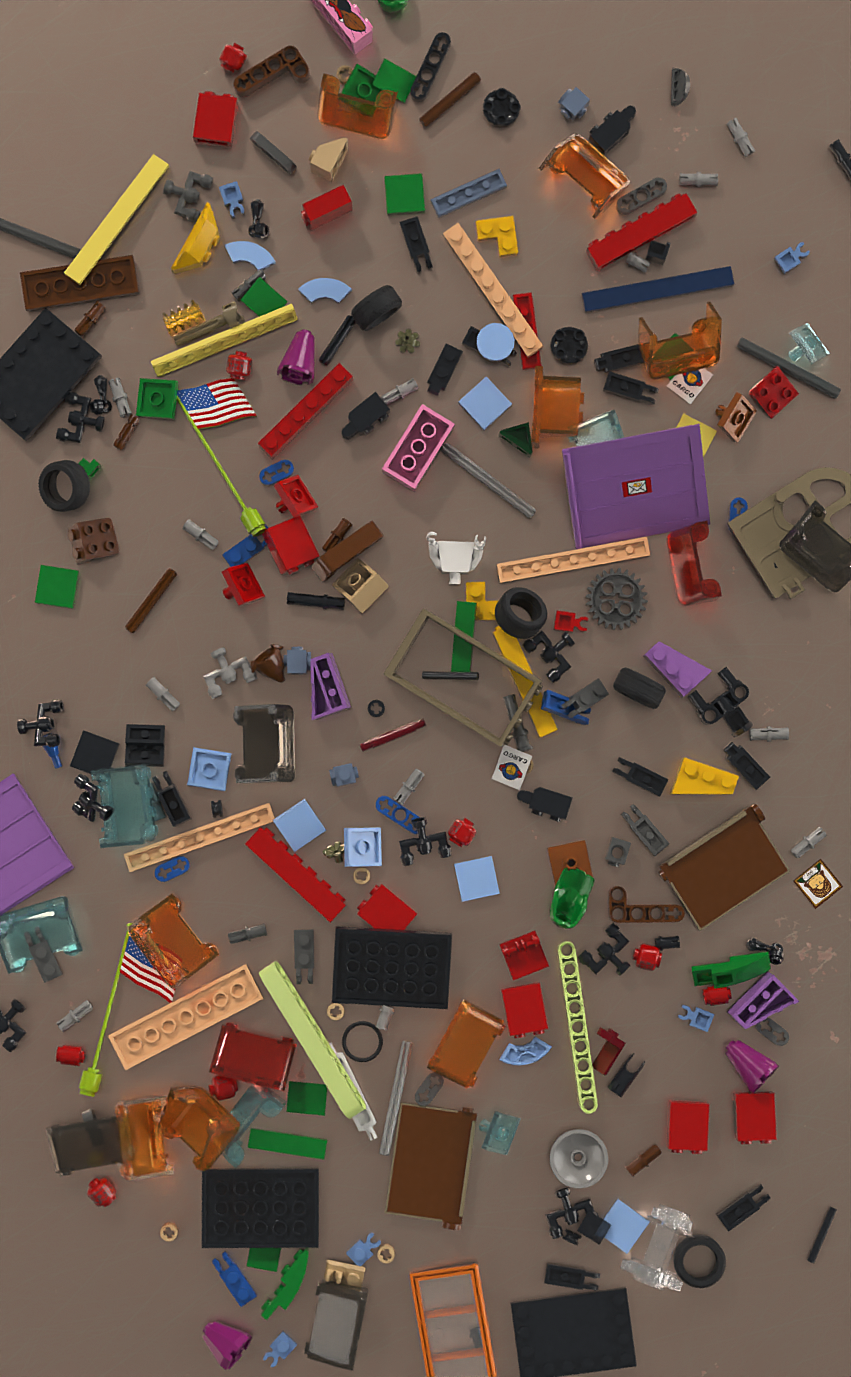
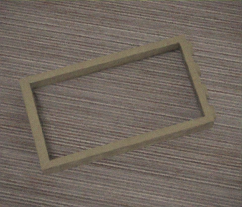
M424 608L384 672L385 676L500 747L504 744H509L513 737L511 732L514 727L518 729L523 721L521 718L524 711L528 712L533 704L531 699L534 695L538 696L543 688L541 679ZM429 618L533 682L532 687L501 737L496 736L396 674Z

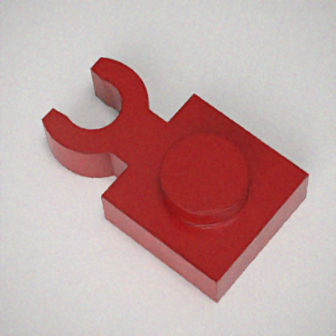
M557 610L554 630L573 633V629L576 627L579 631L585 632L587 628L581 627L580 622L588 621L589 618L580 617L575 619L576 613Z

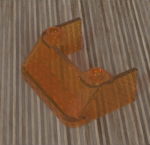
M576 133L557 144L538 168L542 171L549 166L550 170L555 174L566 172L593 196L591 198L592 207L596 210L592 216L594 219L604 213L630 184L629 178L585 138Z
M707 302L706 318L695 321L692 325L691 333L657 341L656 334L650 330L643 317L639 318L638 343L646 372L651 379H661L708 368L718 363L720 359L722 318L711 302Z

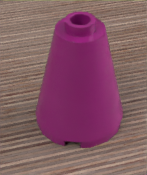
M301 330L296 332L277 368V375L281 374V379L297 385H302L303 382H308L307 385L313 383L315 337L310 331Z
M732 1040L725 1048L727 1050L726 1056L752 1093L756 1092L779 1067L776 1062L740 1040L736 1042Z

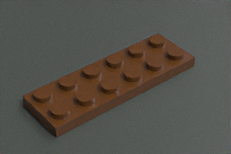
M133 255L99 260L81 285L64 275L69 265L20 272L26 311L139 294Z

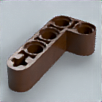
M287 46L237 76L234 80V89L238 96L246 97L288 71L297 83H305L309 79V67L296 47ZM291 53L296 57L293 60H288L286 56ZM277 63L280 66L278 69L273 70L270 68V65ZM303 69L306 73L299 76L296 74V71ZM261 73L264 76L262 79L257 80L254 78V75ZM240 84H243L244 86L246 85V88L243 89V88L240 87L239 85H240Z
M370 521L320 556L311 568L323 583L332 577L338 569L377 543L384 535L376 524Z
M613 886L608 891V916L613 922H679L684 918L685 912L680 905H627V894L624 888ZM615 889H619L622 892V897L619 900H615L612 897V892ZM667 907V912H672L676 908V911H680V915H677L676 919H674L673 915H666L667 919H664L666 914L664 908ZM617 908L622 911V917L618 920L614 919L612 915L613 911ZM635 908L640 909L642 912L639 919L632 917V911ZM654 908H658L661 911V916L658 919H654L651 916V911Z

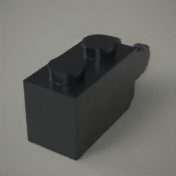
M628 105L621 112L616 110L614 113H608L600 126L597 124L590 130L589 141L603 156L629 134L630 122L636 114L635 107Z
M374 392L349 412V423L341 431L343 438L349 440L357 433L360 436L363 434L368 435L374 430L373 426L376 423H383L389 418V407Z
M165 771L163 772V777L167 781L168 787L162 789L160 781L156 776L152 780L158 790L157 795L172 826L176 827L192 819L176 784H173L168 772Z
M542 787L535 789L533 793L521 790L517 794L518 800L529 804L528 808L532 809L531 813L542 816L543 813L550 815L549 819L561 822V819L566 820L573 797Z

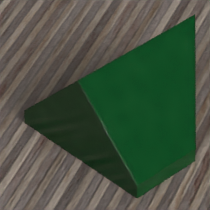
M529 422L506 428L499 432V437L530 458L533 451Z

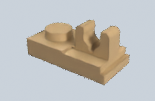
M327 1260L324 1278L327 1282L333 1281L336 1284L342 1283L361 1288L365 1267Z

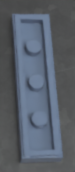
M497 169L431 199V203L439 218L507 187V184L500 169Z

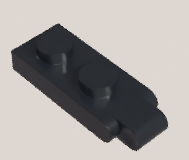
M447 343L445 344L427 381L430 384L428 392L438 396L440 390L445 391L463 354L462 350Z
M643 343L600 354L601 358L594 359L596 371L604 370L605 373L647 363Z
M731 742L724 749L728 755L726 759L755 790L770 778L765 770L741 745L737 747Z

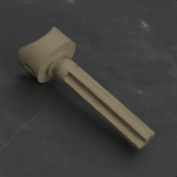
M236 301L222 306L223 315H219L174 335L173 338L176 345H181L226 324L233 328L245 323L244 316L237 312Z

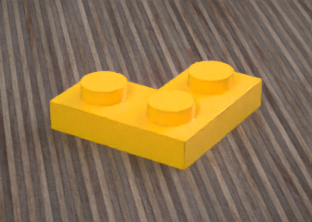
M513 216L476 221L478 241L497 239L499 257L518 255Z
M466 582V602L477 603L475 621L496 620L495 607L498 601H485V582Z

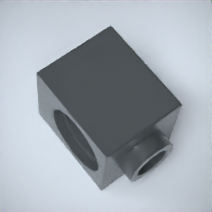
M611 837L605 860H609L608 864L619 867L620 864L625 865L631 843ZM616 847L622 850V856L618 859L612 855V851Z

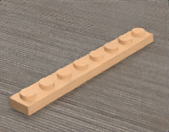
M457 223L443 233L444 237L504 324L511 330L515 340L526 356L530 357L543 348V344L460 224Z
M647 537L499 563L496 566L499 582L506 583L650 556Z
M270 803L125 853L124 857L129 872H133L272 823L275 817Z

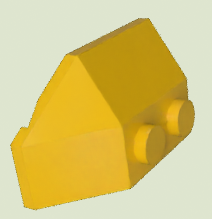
M208 202L205 204L171 267V271L174 274L199 268L204 262L207 263L211 256L210 250L212 246H216L220 239L212 208Z

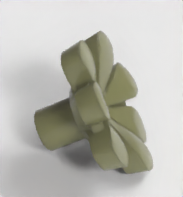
M406 329L405 333L400 331L397 334L400 339L395 341V345H401L400 352L404 353L408 349L409 353H414V347L420 346V342L416 340L419 338L417 332L412 334L411 329Z
M340 841L335 842L334 847L330 845L327 849L323 850V854L327 858L334 857L336 863L343 861L344 844L341 845Z

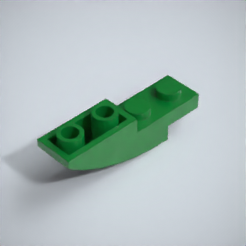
M768 952L731 956L730 962L692 966L694 985L714 984L715 989L751 980L771 969Z
M305 1248L303 1251L299 1249L293 1257L295 1261L291 1266L287 1264L280 1272L282 1274L280 1280L285 1285L280 1284L274 1291L276 1296L271 1301L268 1299L262 1305L261 1309L263 1311L261 1316L267 1320L279 1305L286 1310L294 1299L306 1272L309 1257L308 1248Z

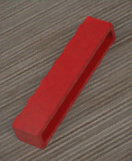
M679 193L670 199L671 202L667 204L663 202L654 207L653 212L649 214L644 212L633 223L628 221L621 226L622 229L616 232L612 230L605 234L604 239L600 241L596 239L590 242L586 253L597 271L630 254V252L650 243L651 240L653 241L695 218L698 212L687 193L683 195Z
M338 363L258 442L259 447L273 460L353 381V376Z
M260 827L245 845L331 923L346 906L344 903L346 899L338 892L334 894L329 889L332 886L324 879L322 881L318 880L315 877L317 873L310 866L306 869L301 864L303 860L296 853L292 856L287 851L289 847L283 841L277 842L273 838L275 834L270 829Z

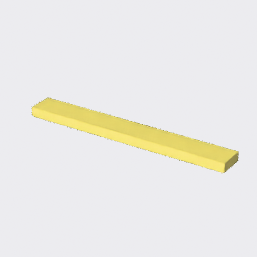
M152 155L65 270L64 275L81 285L167 171L169 164L156 155Z
M289 304L152 360L151 363L157 377H160L298 320L293 305Z

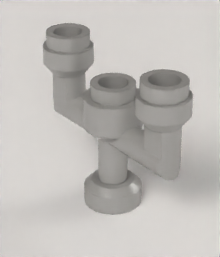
M224 647L210 653L212 658L218 660L221 670L217 669L203 676L208 686V694L212 699L222 695L221 687L216 684L214 679L221 676L222 680L229 684L237 680L235 669L242 668L243 678L247 683L257 679L256 672L252 673L247 657L232 662L228 666L224 657L226 654Z

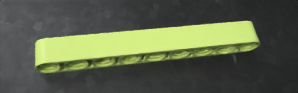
M564 941L558 945L557 953L578 1101L582 1111L591 1114L596 1111L598 1103L575 946L571 942ZM566 944L570 945L572 949L571 953L567 956L561 952V948ZM567 964L574 966V972L570 975L564 972V967ZM570 983H575L577 986V991L573 994L567 992V986ZM574 1002H577L580 1006L577 1013H572L569 1009L570 1005ZM575 1022L582 1023L583 1027L580 1032L573 1031L572 1025ZM578 1041L585 1043L583 1051H576L575 1044ZM582 1060L588 1063V1067L584 1071L578 1069V1063ZM583 1080L590 1081L591 1086L589 1089H581L580 1084ZM585 1100H593V1107L591 1109L583 1107Z
M275 961L259 972L261 980L344 1115L351 1119L365 1110L366 1104L281 965Z

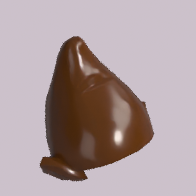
M271 644V648L263 651L254 661H251V671L254 673L256 670L267 678L282 683L285 681L280 650L284 647Z

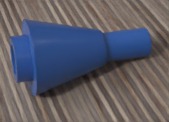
M42 746L48 756L51 757L54 768L62 767L58 756V746Z

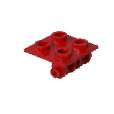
M776 366L749 393L752 399L757 400L770 419L799 394L779 366Z
M536 931L499 944L513 980L549 967Z

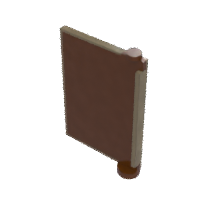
M755 803L659 866L661 870L658 874L664 882L668 880L699 931L790 872V869L763 828L761 822L765 820V816Z
M400 1102L385 1207L386 1214L441 1221L442 1228L461 1230L477 1113H473L474 1109L462 1107V1111Z

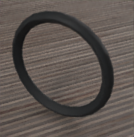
M366 1021L351 1024L345 1030L342 1038L344 1052L350 1059L357 1062H368L376 1058L383 1045V1038L379 1029L374 1024ZM359 1025L371 1027L379 1038L376 1052L367 1058L353 1056L346 1046L348 1033Z

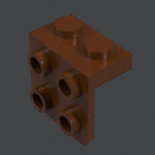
M110 518L77 522L68 528V538L71 541L72 554L77 565L84 564L91 559L119 554V547Z

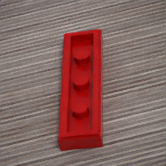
M532 292L514 294V304L537 336ZM519 345L522 370L541 368L540 351L527 357Z

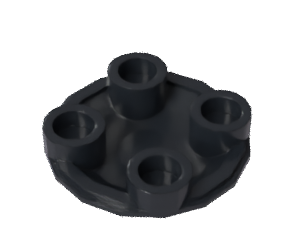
M499 88L489 93L483 103V113L486 119L497 126H507L513 123L519 116L521 108L516 96L505 88Z
M565 327L555 332L550 346L556 359L562 363L572 364L584 358L587 353L588 342L585 333L581 329Z

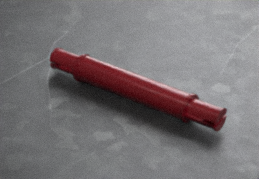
M424 718L360 744L362 752L426 726Z

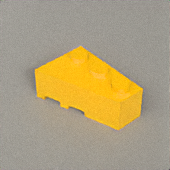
M684 757L681 759L670 795H732L739 776Z

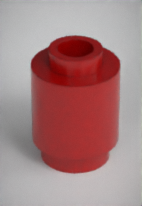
M710 986L704 989L703 999L705 1005L715 1006L729 1003V999H732L730 987L714 989V986Z
M58 1046L56 1062L71 1066H80L81 1063H84L85 1051H82V1047Z

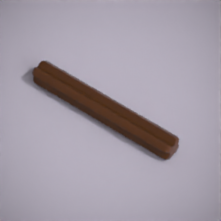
M476 72L469 75L420 117L421 124L424 127H428L481 81L480 76Z
M168 568L126 624L125 628L130 633L136 631L177 576L173 569Z

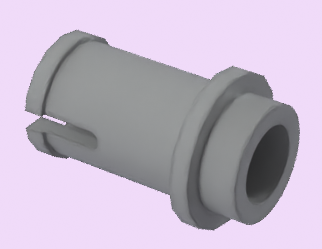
M630 252L625 262L628 263V266L632 265L645 273L648 268L641 264L649 267L651 262L636 255V252Z
M383 1005L379 1009L381 1012L375 1027L388 1030L391 1016L395 1013L393 1012V1007Z

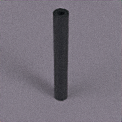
M423 671L422 678L478 680L479 673Z
M829 1208L807 1261L815 1263L837 1209Z

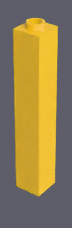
M500 626L495 627L496 631L492 634L502 656L533 674L517 638L504 632ZM507 667L523 701L533 682ZM541 691L538 696L534 695L531 699L533 704L528 711V715L539 738L558 730L550 712L541 709L543 700Z

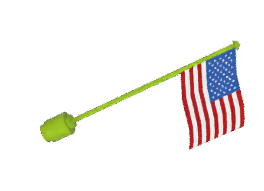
M234 378L216 380L196 388L178 390L177 402L244 510L241 513L240 520L248 533L252 534L253 537L261 535L266 530L265 522L256 508H246L199 430L221 426L241 418L257 417Z
M132 923L126 925L128 929L92 1068L88 1067L82 1073L79 1089L80 1094L95 1097V1093H98L102 1074L99 1073V1069H96L120 973L135 984L160 995L169 1003L173 1001L183 959L172 950L147 939L133 929L134 925Z

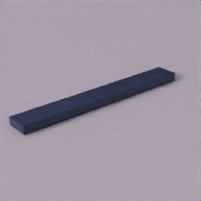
M731 266L585 292L582 293L585 313L730 287L734 286Z

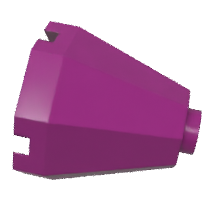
M216 1321L212 1324L209 1322L202 1331L204 1333L202 1338L219 1365L225 1370L231 1369L241 1358L242 1351H246L253 1338L247 1332Z

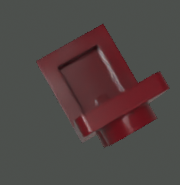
M600 1028L597 1034L607 1040L592 1064V1068L606 1076L626 1043L617 1038L619 1034L609 1028L606 1031Z

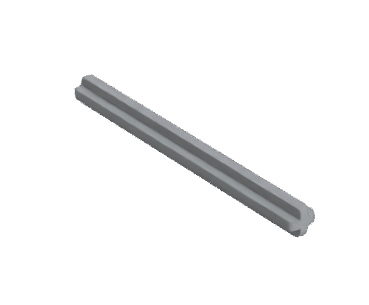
M449 443L442 447L441 451L528 518L535 514L536 510Z
M409 1041L402 1042L379 1153L385 1156L390 1154L412 1049V1043Z

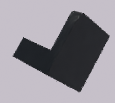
M651 240L645 260L663 265L671 243L667 242L665 245Z
M589 1211L577 1231L600 1245L611 1224Z

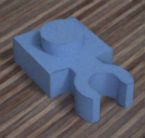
M237 181L220 186L219 189L225 207L231 205V216L235 217V209H240L243 215L244 208L238 203L243 201Z
M804 242L799 243L794 251L789 247L774 257V260L784 274L801 263L799 258H805L809 255V250L805 253L800 251V248L804 246Z
M682 1005L681 1007L687 1010V1014L685 1016L678 1014V1018L682 1020L690 1019V1026L708 1032L715 1014L698 1007L693 1012L690 1007Z
M373 1232L367 1236L365 1243L360 1239L346 1252L357 1266H362L374 1254L370 1250L371 1248H377L381 1244L380 1240L377 1243L370 1241L374 1236Z
M282 1331L270 1345L273 1351L267 1352L263 1360L265 1361L268 1357H273L274 1362L271 1364L273 1368L277 1365L278 1357L280 1356L285 1359L297 1346V1343Z

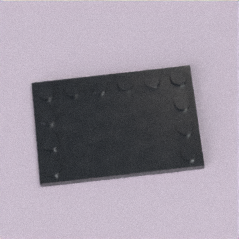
M47 308L38 315L0 358V419L25 441L32 436L102 357L98 351Z
M336 926L332 1003L448 1009L452 933Z
M319 1168L202 1169V1248H319Z
M626 1287L510 1302L520 1377H561L637 1366Z

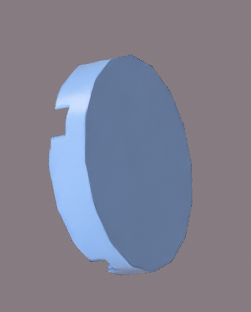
M491 323L480 330L477 336V348L483 358L489 361H501L506 359L513 351L515 339L507 326L500 323Z

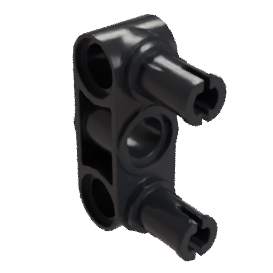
M727 667L722 669L718 675L727 685L728 691H725L713 700L711 704L709 702L706 703L697 690L687 696L696 707L697 715L703 724L711 725L738 707L749 696L748 687L739 679L737 680ZM736 688L743 689L744 696L742 698H738L735 695ZM706 711H711L714 714L712 721L705 719Z

